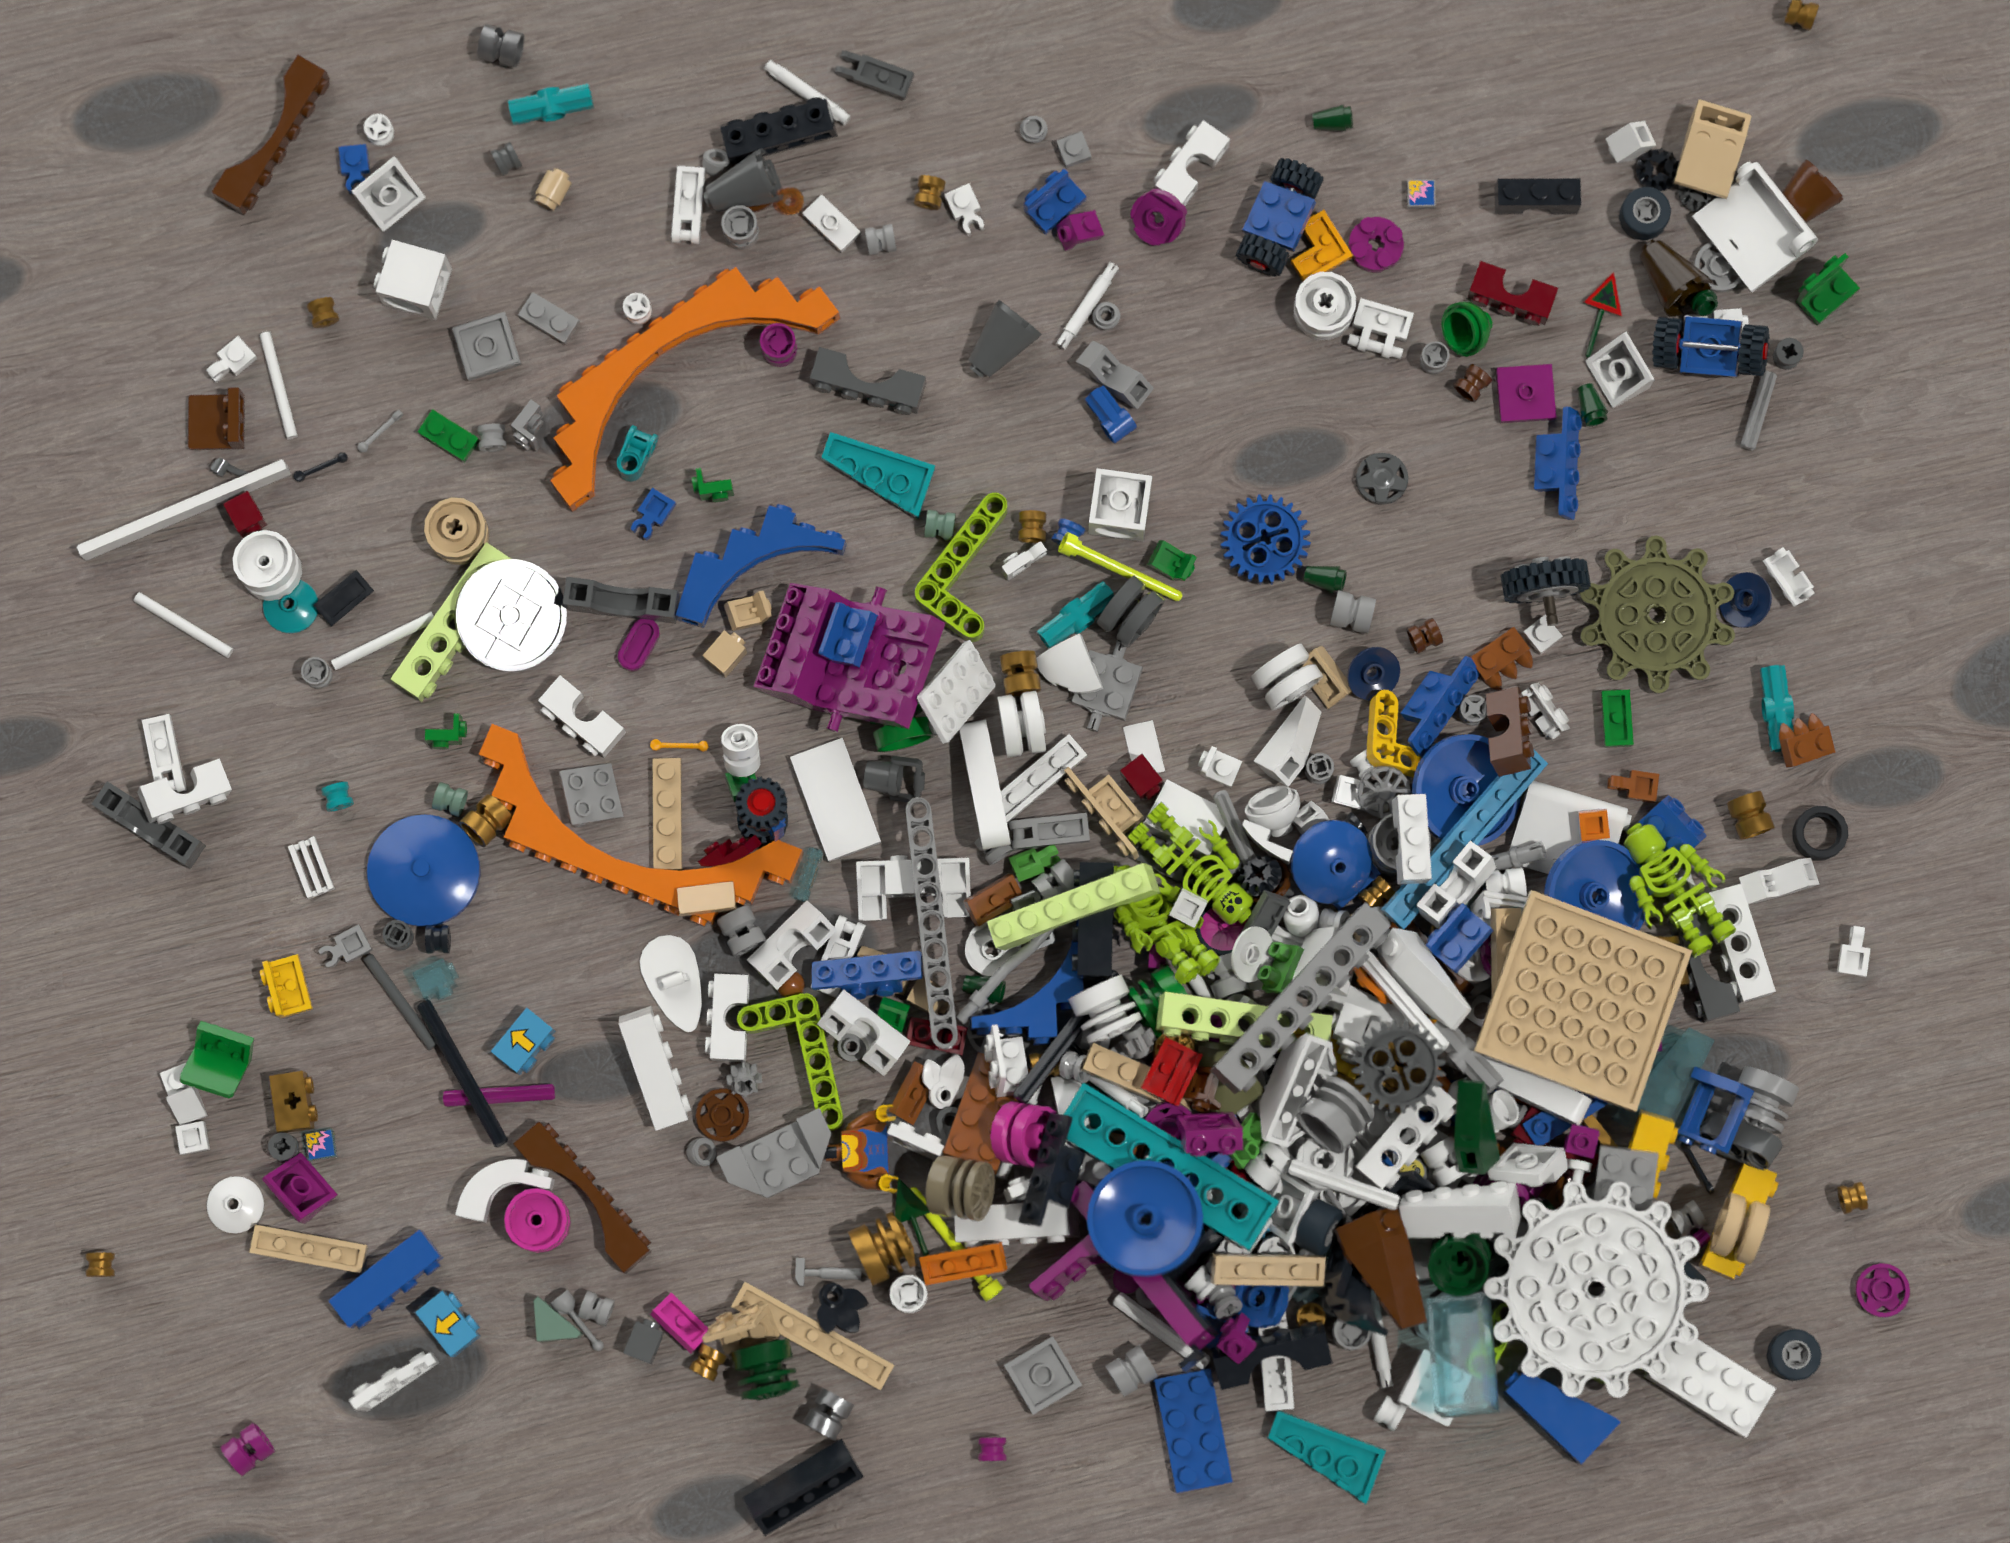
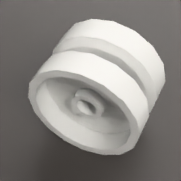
M1319 272L1309 276L1300 284L1294 301V318L1297 326L1307 336L1317 340H1330L1340 336L1349 328L1356 308V295L1352 285L1344 277L1333 272Z
M268 530L253 532L243 538L235 549L233 555L234 571L249 593L258 599L267 601L282 599L284 596L292 593L299 584L302 575L301 561L287 539L279 533Z
M1297 644L1282 652L1251 676V680L1258 690L1272 687L1265 696V701L1272 711L1298 699L1323 678L1316 664L1302 667L1309 658V654L1302 644Z
M1037 692L1022 693L1020 697L1022 711H1017L1015 698L1012 695L997 697L1007 758L1022 755L1023 737H1026L1028 749L1032 754L1046 752L1044 737L1046 728Z

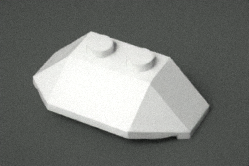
M1306 1033L1291 1043L1284 1051L1281 1050L1260 1100L1261 1134L1263 1140L1289 1147L1294 1140L1306 1133L1297 1119L1298 1111L1309 1099L1316 1098V1091L1323 1087V1083L1327 1078L1336 1077L1338 1073L1332 1051V1042Z

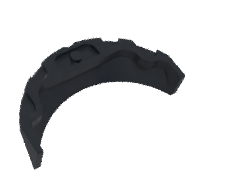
M1411 1170L1398 1173L1400 1178L1390 1189L1387 1186L1382 1189L1399 1196L1397 1208L1400 1213L1399 1204L1403 1194L1413 1190L1432 1192L1435 1190V1186L1419 1173ZM1367 1201L1358 1209V1213L1353 1220L1387 1208ZM1336 1237L1331 1249V1255L1327 1260L1324 1284L1328 1286V1296L1325 1297L1328 1306L1332 1308L1335 1315L1344 1323L1387 1336L1388 1330L1377 1321L1374 1315L1370 1285H1365L1361 1279L1363 1278L1361 1273L1353 1263L1350 1265L1346 1260Z

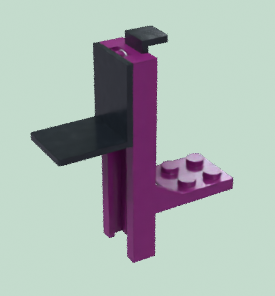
M1084 1180L1074 1189L1071 1201L1087 1220L1088 1206L1095 1188H1091ZM1210 1229L1200 1237L1194 1252L1176 1269L1154 1277L1132 1276L1185 1344L1192 1349L1193 1352L1178 1364L1185 1372L1189 1371L1206 1356L1201 1349L1219 1335L1217 1330L1177 1282L1221 1245L1224 1239L1213 1229ZM1088 1235L1029 1284V1287L1046 1301L1052 1299L1053 1301L1066 1291L1064 1287L1070 1282H1077L1087 1274L1088 1271L1086 1269L1088 1267L1107 1262L1100 1256L1092 1243L1090 1235Z

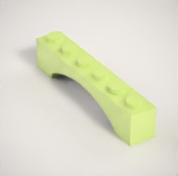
M1142 863L989 920L987 923L995 948L1006 951L1030 942L1031 939L1067 923L1131 902L1135 903L1159 894L1160 890L1152 866Z

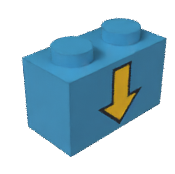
M526 1008L490 1052L519 1075L523 1071L528 1073L537 1062L534 1057L541 1049L546 1051L553 1043L555 1037L552 1035L556 1031Z
M441 1291L415 1313L448 1355L455 1358L481 1337L477 1332L480 1326L470 1314L465 1317L459 1308L463 1305L453 1292L448 1295L445 1291Z

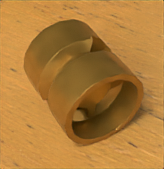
M1016 651L1000 656L1002 673L1007 675L1003 680L1006 695L1016 697L1021 696L1024 692L1036 691L1038 693L1041 691L1039 674L1034 673V670L1038 668L1035 651ZM1024 669V672L1017 673V670Z
M1762 791L1752 792L1727 802L1731 817L1738 820L1735 828L1740 840L1755 837L1775 828L1770 813L1763 810L1766 807V802Z
M486 794L475 805L476 811H469L459 821L464 832L482 847H486L496 837V830H503L512 819L508 809L490 794Z

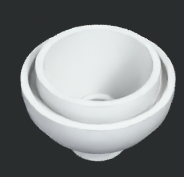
M1287 786L1267 788L1249 800L1245 807V813L1250 822L1270 829L1273 837L1284 836L1293 829L1291 823L1299 812L1300 797L1295 789Z

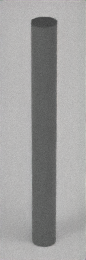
M370 954L363 961L427 1049L431 1050L438 1044L374 955Z

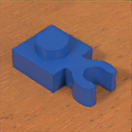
M366 144L339 147L342 176H350L346 181V188L349 194H353L352 187L355 183H362L365 180L362 174L370 173Z
M652 487L637 510L643 517L633 522L631 531L635 533L638 527H646L647 531L643 538L647 541L653 534L652 526L654 523L662 527L676 506V502Z

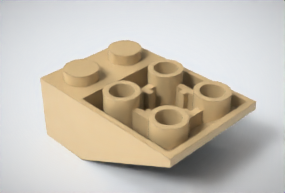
M1699 99L1690 118L1674 183L1727 199L1752 115Z

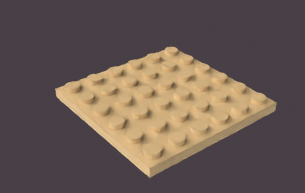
M1531 890L1473 1052L1636 1112L1692 950Z

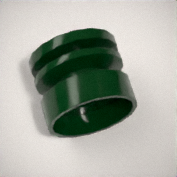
M1445 1233L1440 1238H1434L1428 1270L1430 1279L1435 1286L1444 1293L1457 1297L1470 1295L1478 1291L1486 1282L1492 1252L1489 1238H1481L1480 1233H1470L1465 1238H1454L1450 1233Z
M789 1339L763 1343L731 1352L735 1371H748L749 1373L748 1377L738 1381V1386L749 1384L752 1386V1390L740 1393L741 1400H766L786 1395L787 1392L800 1387L798 1380L786 1382L784 1377L797 1373L796 1368H782L781 1364L793 1358Z

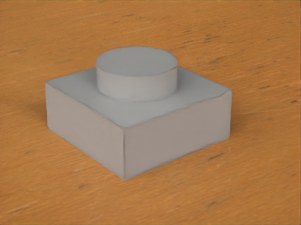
M1082 131L1056 141L1066 168L1092 159Z

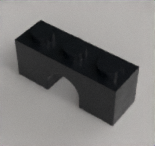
M1581 178L1497 179L1495 185V214H1523L1525 210L1534 208L1548 209L1550 214H1578L1581 207Z

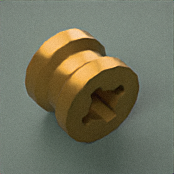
M332 297L319 298L307 304L308 311L313 316L311 322L314 328L327 327L340 320L338 314L334 312L333 307L335 303Z
M1862 1182L1854 1183L1852 1187H1846L1845 1185L1838 1187V1198L1844 1214L1851 1213L1853 1209L1857 1208L1860 1210L1868 1209L1867 1196Z
M86 1253V1260L89 1262L86 1277L115 1276V1270L112 1268L115 1253Z
M1307 1303L1301 1306L1296 1314V1322L1299 1327L1306 1322L1312 1321L1317 1323L1323 1322L1324 1324L1326 1319L1323 1308L1315 1303Z

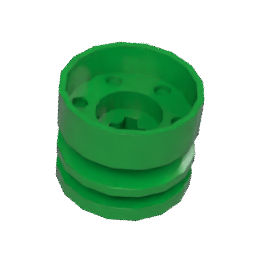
M919 702L909 729L883 724V727L873 732L878 752L905 749L934 737L929 728L931 724L928 717L915 716L924 711ZM870 721V724H881V723H876V722H871V721Z
M1167 964L1150 974L1154 984L1152 988H1149L1144 981L1139 980L1137 984L1142 994L1139 995L1132 985L1128 987L1130 992L1127 994L1129 1001L1136 1004L1132 1008L1134 1014L1140 1012L1142 1019L1139 1022L1147 1029L1151 1027L1157 1039L1162 1035L1161 1030H1156L1160 995L1164 992L1188 995L1182 984L1175 979L1174 972ZM1183 1011V1021L1185 1022L1192 1018L1193 1014L1189 1011Z

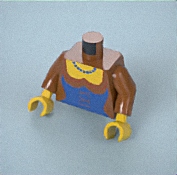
M892 1104L880 1105L877 1109L863 1113L848 1123L846 1131L841 1132L842 1144H829L825 1152L826 1162L842 1161L843 1172L848 1175L849 1180L866 1190L897 1192L896 1189L890 1188V1182L893 1179L898 1180V1177L889 1174L887 1122L894 1121L896 1116L888 1117L887 1109L893 1107Z

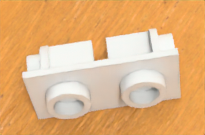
M1782 547L1774 555L1763 560L1768 573L1775 578L1783 590L1785 598L1794 607L1815 594L1813 591L1814 586L1803 571L1796 576L1794 575L1793 571L1799 565L1789 550L1786 551Z
M1539 682L1530 685L1533 689L1532 692L1529 688L1522 692L1523 696H1528L1531 705L1530 715L1534 716L1539 711L1543 714L1535 722L1545 737L1549 736L1553 740L1560 735L1558 729L1562 732L1570 729L1567 724L1569 721L1567 715L1561 708L1557 709L1552 703L1551 699H1553V696L1545 685L1541 686Z

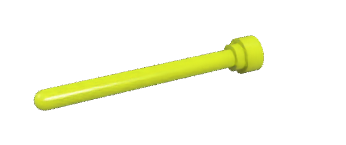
M1067 532L1064 535L1058 549L1059 553L1068 557L1079 555L1128 579L1135 575L1146 584L1145 587L1174 601L1182 599L1181 591L1082 545V541L1078 540V536Z
M910 1188L927 1205L926 1198L918 1188ZM925 1214V1217L951 1250L964 1248L960 1242H956L955 1235L939 1215ZM987 1275L974 1277L979 1284V1294L985 1302L991 1300L1004 1289L997 1279L993 1280L991 1276L989 1278Z

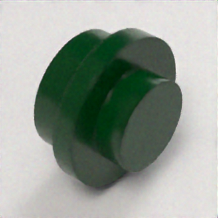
M1712 290L1699 291L1691 301V309L1701 316L1710 315L1718 306L1717 295Z

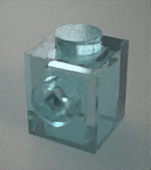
M443 958L412 973L425 1000H431L435 997L438 1000L444 999L454 993L452 989L458 987L455 979L459 978L456 968L452 962L447 964Z

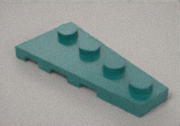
M830 432L821 457L824 462L919 519L936 468L935 465Z
M1277 1410L1268 1438L1367 1505L1386 1449Z

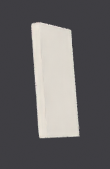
M843 738L790 757L828 862L881 843Z

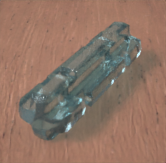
M813 847L808 849L806 855L807 862L804 861L798 880L799 887H796L793 895L794 899L801 902L809 900L811 894L809 890L813 887L819 869L818 863H821L823 857L822 850Z

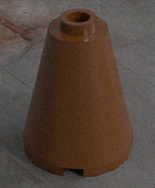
M1807 159L1800 165L1782 192L1805 223L1838 205L1844 199L1832 182L1818 172L1819 169Z

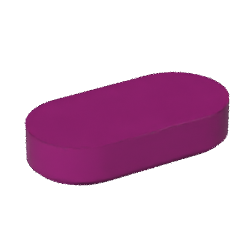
M640 619L634 623L618 652L619 663L625 670L637 671L645 665L660 637V630L655 621Z

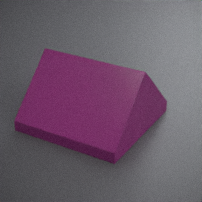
M299 1153L262 1178L263 1182L295 1219L303 1224L311 1220L338 1195L302 1153Z

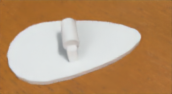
M672 935L659 936L650 941L642 951L640 958L641 973L648 989L665 1015L683 1031L693 1032L697 1028L702 1007L700 976L695 954L690 945L680 937Z

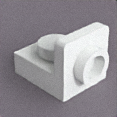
M1212 746L1209 752H1203L1198 766L1202 768L1201 776L1231 788L1242 761L1219 752L1216 747Z

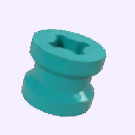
M348 782L334 783L321 789L322 795L327 799V812L339 811L354 804L353 798L348 794Z

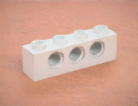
M1742 884L1710 892L1709 894L1715 902L1714 906L1717 912L1731 911L1736 918L1733 924L1736 928L1735 933L1720 943H1717L1715 939L1714 941L1716 945L1720 944L1723 952V955H1720L1721 964L1725 972L1729 971L1732 980L1729 983L1733 986L1739 1004L1773 994L1776 990ZM1732 938H1740L1743 941V951L1738 952L1731 947ZM1742 964L1752 968L1753 975L1750 979L1741 976L1739 968Z
M1432 1087L1436 1094L1435 1097L1428 1094L1425 1096L1427 1105L1417 1101L1416 1111L1412 1109L1410 1104L1406 1105L1405 1113L1401 1111L1354 1167L1377 1188L1383 1189L1387 1186L1390 1189L1400 1178L1397 1172L1403 1164L1409 1167L1419 1155L1415 1151L1422 1142L1427 1145L1437 1134L1434 1128L1440 1120L1446 1123L1456 1111L1452 1107L1456 1101L1440 1087ZM1421 1107H1429L1433 1111L1431 1122L1425 1123L1419 1119L1418 1111ZM1405 1128L1411 1129L1415 1134V1140L1410 1145H1406L1400 1140V1132ZM1386 1150L1393 1151L1397 1157L1396 1163L1392 1167L1385 1166L1382 1163L1381 1155Z

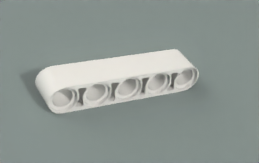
M986 719L964 723L959 732L982 848L986 850L1011 845Z

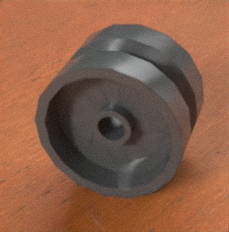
M1135 575L1120 588L1097 620V625L1106 632L1115 630L1122 623L1117 631L1116 640L1127 648L1148 629L1165 602V599L1155 591L1147 593L1140 600L1145 592L1146 584Z

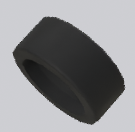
M1814 806L1803 812L1795 821L1792 829L1793 842L1796 849L1804 857L1811 858L1814 861H1825L1836 856L1845 847L1848 839V825L1844 817L1837 810L1828 806ZM1815 817L1829 819L1836 828L1837 837L1835 843L1827 849L1818 850L1812 848L1804 838L1806 824Z

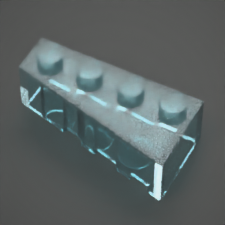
M1687 1028L1651 1070L1637 1111L1632 1112L1620 1108L1611 1120L1634 1130L1639 1111L1642 1109L1672 1118L1676 1123L1695 1083V1079L1690 1077L1694 1067L1702 1068L1715 1040L1694 1029Z

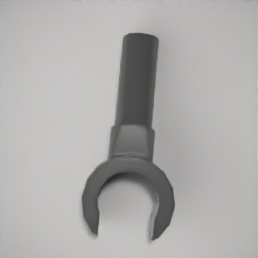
M222 458L216 459L210 467L211 471L220 477H223L226 471L240 477L249 473L232 466Z

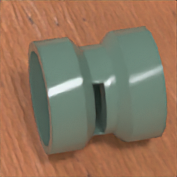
M928 510L924 537L934 538L938 535L944 540L951 541L954 534L956 513L947 512L946 514L939 515L935 510Z
M440 782L433 798L432 808L438 811L449 810L451 815L460 817L467 801L468 790L462 788L454 790L449 784Z

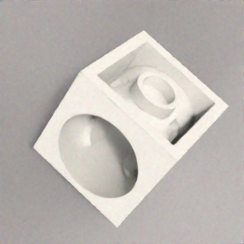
M392 240L390 247H386L383 252L382 263H384L382 273H377L374 281V289H376L383 306L436 320L452 271L446 255Z
M1097 468L1088 534L1143 542L1152 476Z

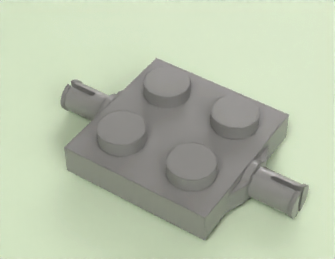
M1118 640L1112 655H1104L1089 650L1091 661L1096 666L1104 689L1091 693H1074L1072 699L1073 705L1086 708L1092 713L1087 729L1092 731L1093 728L1094 732H1098L1102 717L1126 720L1143 671L1142 666L1129 663L1123 658L1126 647Z

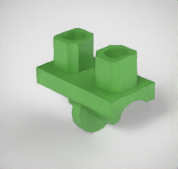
M1281 942L1271 943L1268 953L1269 956L1274 958L1272 966L1264 965L1257 976L1263 983L1262 990L1267 993L1275 992L1280 994L1293 979L1294 972L1303 954L1304 949L1302 947Z
M1250 1112L1241 1123L1243 1127V1150H1235L1234 1154H1230L1238 1169H1243L1250 1160L1256 1158L1259 1154L1260 1146L1265 1141L1262 1139L1261 1119L1256 1112Z

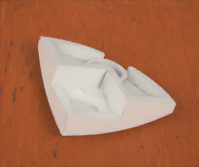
M1080 633L1053 646L1036 658L1041 674L1055 686L1058 684L1066 687L1072 693H1091L1104 689L1096 666L1091 661L1085 641Z

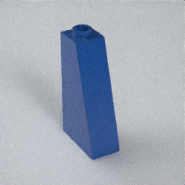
M1515 1371L1504 1383L1507 1388L1503 1393L1577 1464H1582L1621 1423L1617 1418L1577 1397L1567 1396L1562 1389L1537 1376L1528 1377L1523 1371L1520 1374Z

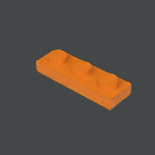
M1002 1242L919 1257L925 1285L1008 1270Z

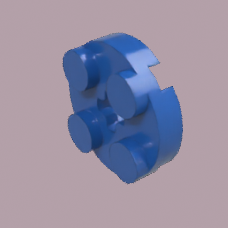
M1236 1285L1235 1296L1242 1302V1308L1238 1314L1242 1312L1250 1319L1248 1325L1255 1328L1277 1326L1287 1309L1289 1286ZM1264 1292L1265 1301L1259 1306L1256 1297L1257 1295L1261 1296Z

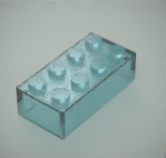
M1482 1292L1466 1296H1445L1426 1299L1434 1413L1443 1419L1498 1413L1499 1402L1491 1299Z

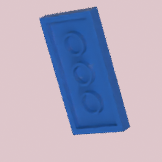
M1211 1369L1154 1379L1176 1493L1232 1483L1233 1480Z

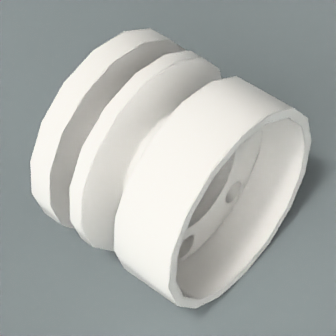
M1122 975L1104 981L1068 999L1076 1017L1087 1014L1091 1017L1089 1021L1081 1026L1083 1031L1094 1026L1097 1030L1086 1037L1089 1044L1095 1041H1106L1130 1030L1136 1022L1142 1019L1140 1012L1128 1017L1126 1015V1011L1136 1006L1135 1002L1121 1004L1119 1000L1130 992Z

